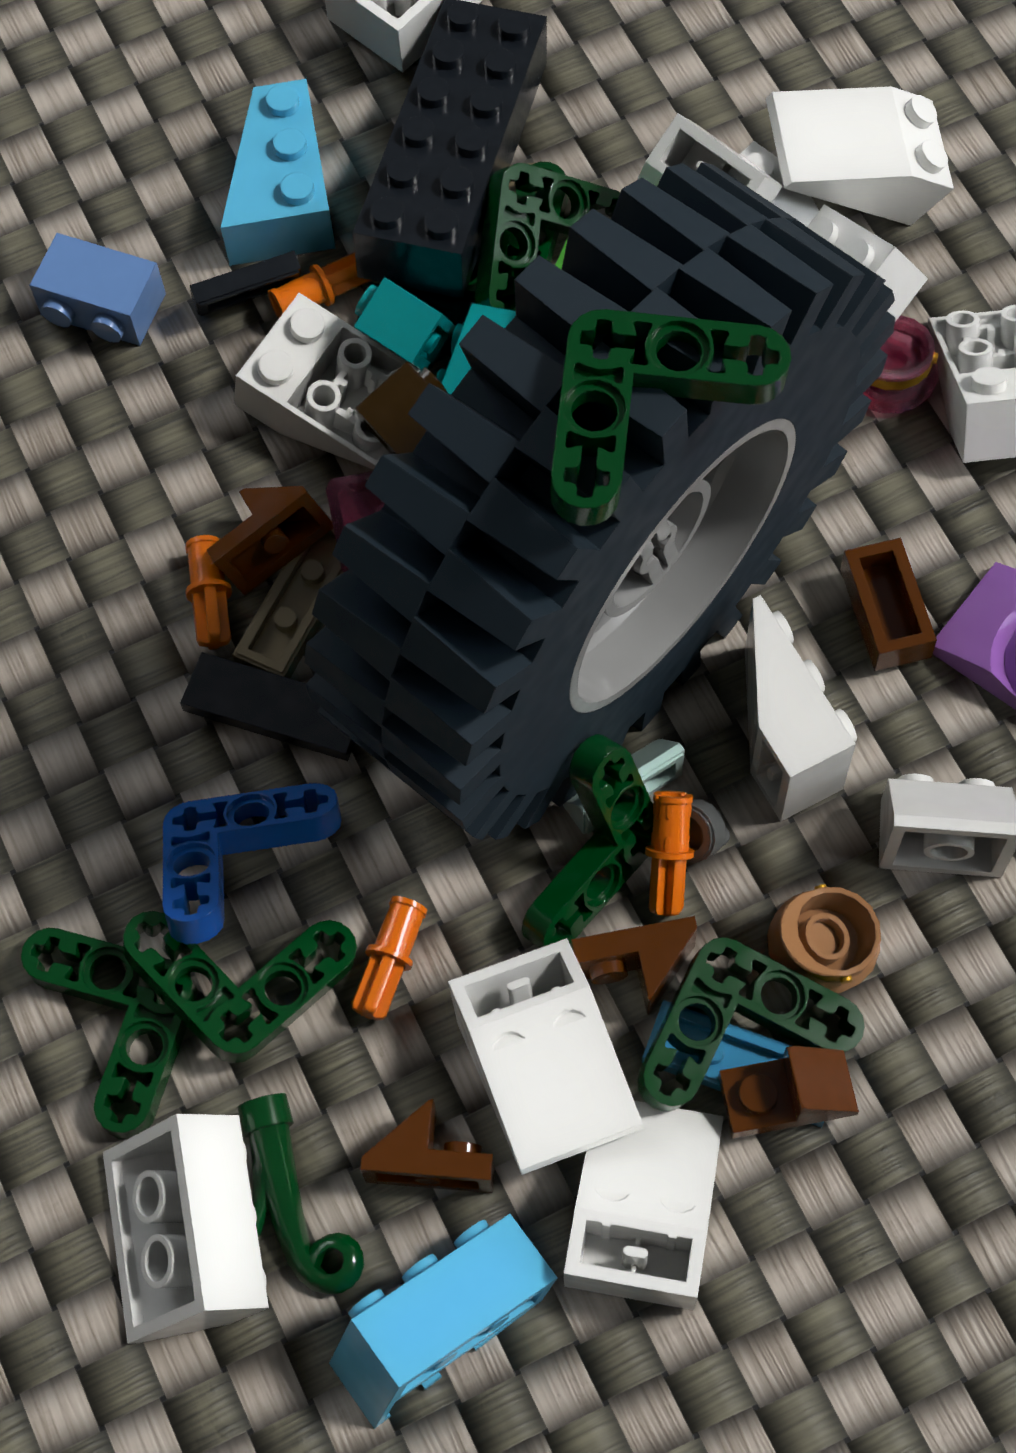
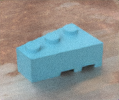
M306 79L253 87L220 227L230 266L267 260L294 250L296 255L336 248Z
M508 1214L492 1226H489L486 1220L477 1222L455 1240L456 1250L441 1260H438L434 1254L424 1257L402 1276L405 1284L385 1296L381 1289L375 1290L361 1299L348 1312L351 1320L329 1364L374 1429L391 1417L389 1412L396 1401L419 1385H422L425 1390L442 1378L439 1371L472 1348L477 1351L543 1300L558 1277L511 1214Z

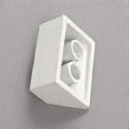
M175 1114L103 1152L128 1344L142 1343L228 1325L269 1308L266 1292L267 1280L262 1266L256 1228L257 1216L252 1202L246 1163L247 1151L243 1142L239 1115Z

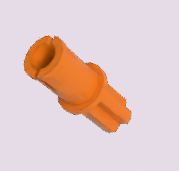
M355 252L322 267L318 264L311 265L309 273L278 288L268 290V297L275 314L280 318L298 293L303 294L318 305L324 303L326 306H331L335 303V297L372 280L357 277Z
M200 535L190 538L186 542L185 548L188 554L190 585L187 586L185 593L187 600L193 604L195 633L198 645L208 647L209 650H217L221 646L228 645L231 640L227 599L232 594V588L230 583L225 581L224 573L213 563L207 552V549L219 541L220 538L213 535Z
M656 791L653 793L654 815L651 845L645 847V855L652 857L649 910L657 915L676 916L684 908L686 862L688 859L694 858V849L689 847L693 795L680 791Z
M401 896L391 897L390 907L375 944H369L365 950V954L369 959L354 995L352 1009L368 1019L382 1021L387 1017L403 972L411 970L413 966V961L409 956L422 920L428 911L422 904Z

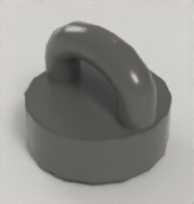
M693 799L689 847L694 849V858L688 859L687 862L697 863L711 857L722 846L726 845L730 839V832L720 812L712 804L702 799Z

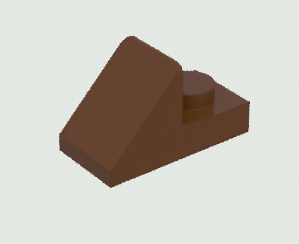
M303 486L245 488L240 490L239 493L252 515L209 547L207 552L213 563L244 595H247L335 528L336 525Z
M695 916L571 939V946L586 979H591L593 984L614 983L628 976L627 971L637 970L646 1012L649 1015L695 947L697 923Z
M789 1046L785 1048L782 1059L719 1071L718 1079L732 1139L854 1116L859 1113L844 1050Z
M430 1099L361 1157L360 1170L366 1183L493 1193L495 1164L493 1154L482 1153V1146L475 1143L449 1141L444 1143L443 1150L433 1149L437 1111L434 1099Z

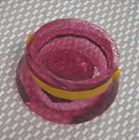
M900 315L894 324L893 334L880 348L888 354L883 372L863 393L872 400L868 410L878 413L898 414L912 410L929 398L938 382L937 360L939 353L935 352L933 337L928 329L918 321Z

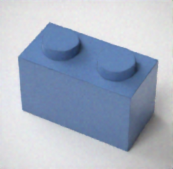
M56 233L29 285L41 316L49 322L61 327L73 325L93 331L97 336L109 342H119L122 340L138 346L141 345L166 295L156 262L60 233Z

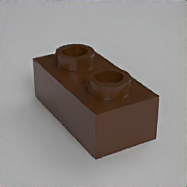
M901 537L845 550L840 570L874 671L931 658L937 639Z

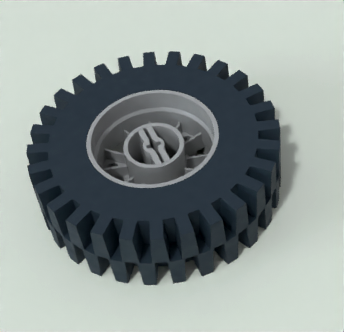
M704 162L700 163L696 171L684 163L666 167L657 187L644 178H640L622 188L611 219L595 209L585 214L570 226L562 269L538 255L514 279L516 316L503 328L482 315L460 341L459 345L471 369L452 394L430 383L427 385L408 413L410 417L426 429L412 453L382 455L367 480L365 487L378 497L384 505L380 511L344 525L332 555L349 570L318 590L312 615L325 625L321 631L306 643L304 661L305 664L316 672L306 683L309 698L320 706L318 712L476 839L483 840L487 834L495 840L508 837L516 823L526 829L539 822L551 801L561 807L573 798L577 792L570 780L569 769L574 753L587 738L595 734L604 735L622 746L631 725L642 732L659 713L664 692L674 681L683 686L701 666L700 651L716 632L723 638H726L743 616L736 608V605L750 585H765L782 561L773 554L781 539L802 530L817 505L807 496L811 490L837 472L847 453V450L840 446L838 442L863 421L872 401L863 393L882 374L888 354L880 348L894 332L895 317L887 312V310L894 303L895 298L893 290L884 285L886 280L713 164ZM610 309L744 323L771 328L784 337L790 346L792 358L786 383L782 392L775 399L764 404L747 405L671 397L660 388L632 387L621 494L616 511L607 520L588 526L570 523L557 514L551 503V470L567 339L572 324L580 315L591 310ZM596 334L593 343V357L608 359L611 350L608 335ZM636 341L633 364L643 365L645 342ZM670 341L657 352V358L660 363L674 371L689 370L700 361V355L697 350L690 344L682 341ZM713 344L714 355L709 372L721 373L724 345ZM747 355L748 374L762 375L764 369L761 363L762 357ZM586 402L578 406L572 413L575 423L589 431H602L610 427L616 420L613 411L605 404L598 402ZM581 455L580 475L576 485L577 496L583 498L592 497L595 488L597 456Z

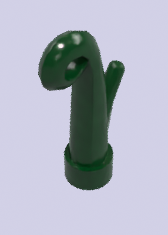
M287 1094L265 1095L240 1104L237 1109L244 1137H249L252 1158V1202L256 1210L258 1237L262 1232L269 1212L273 1229L283 1254L297 1278L312 1291L328 1295L347 1291L361 1277L364 1268L363 1251L359 1243L350 1235L339 1232L327 1234L316 1240L312 1245L310 1243L289 1127L294 1122ZM337 1249L342 1253L344 1263L341 1270L335 1274H329L320 1266L325 1256L332 1250Z

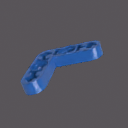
M309 783L193 800L181 803L170 809L163 821L162 906L170 935L176 941L184 944H198L210 940L223 928L225 920L223 855L315 842L335 834L340 828L342 821L335 790L321 783ZM251 817H266L265 821L256 825H239L240 822ZM195 865L207 866L205 871L196 875H178L188 867ZM199 900L200 906H198L197 913L190 915L189 901Z

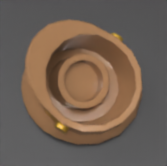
M826 884L814 887V890L802 892L786 901L775 913L767 934L769 955L772 960L837 994L859 985L873 971L880 954V922L872 906L854 892L841 887H827Z

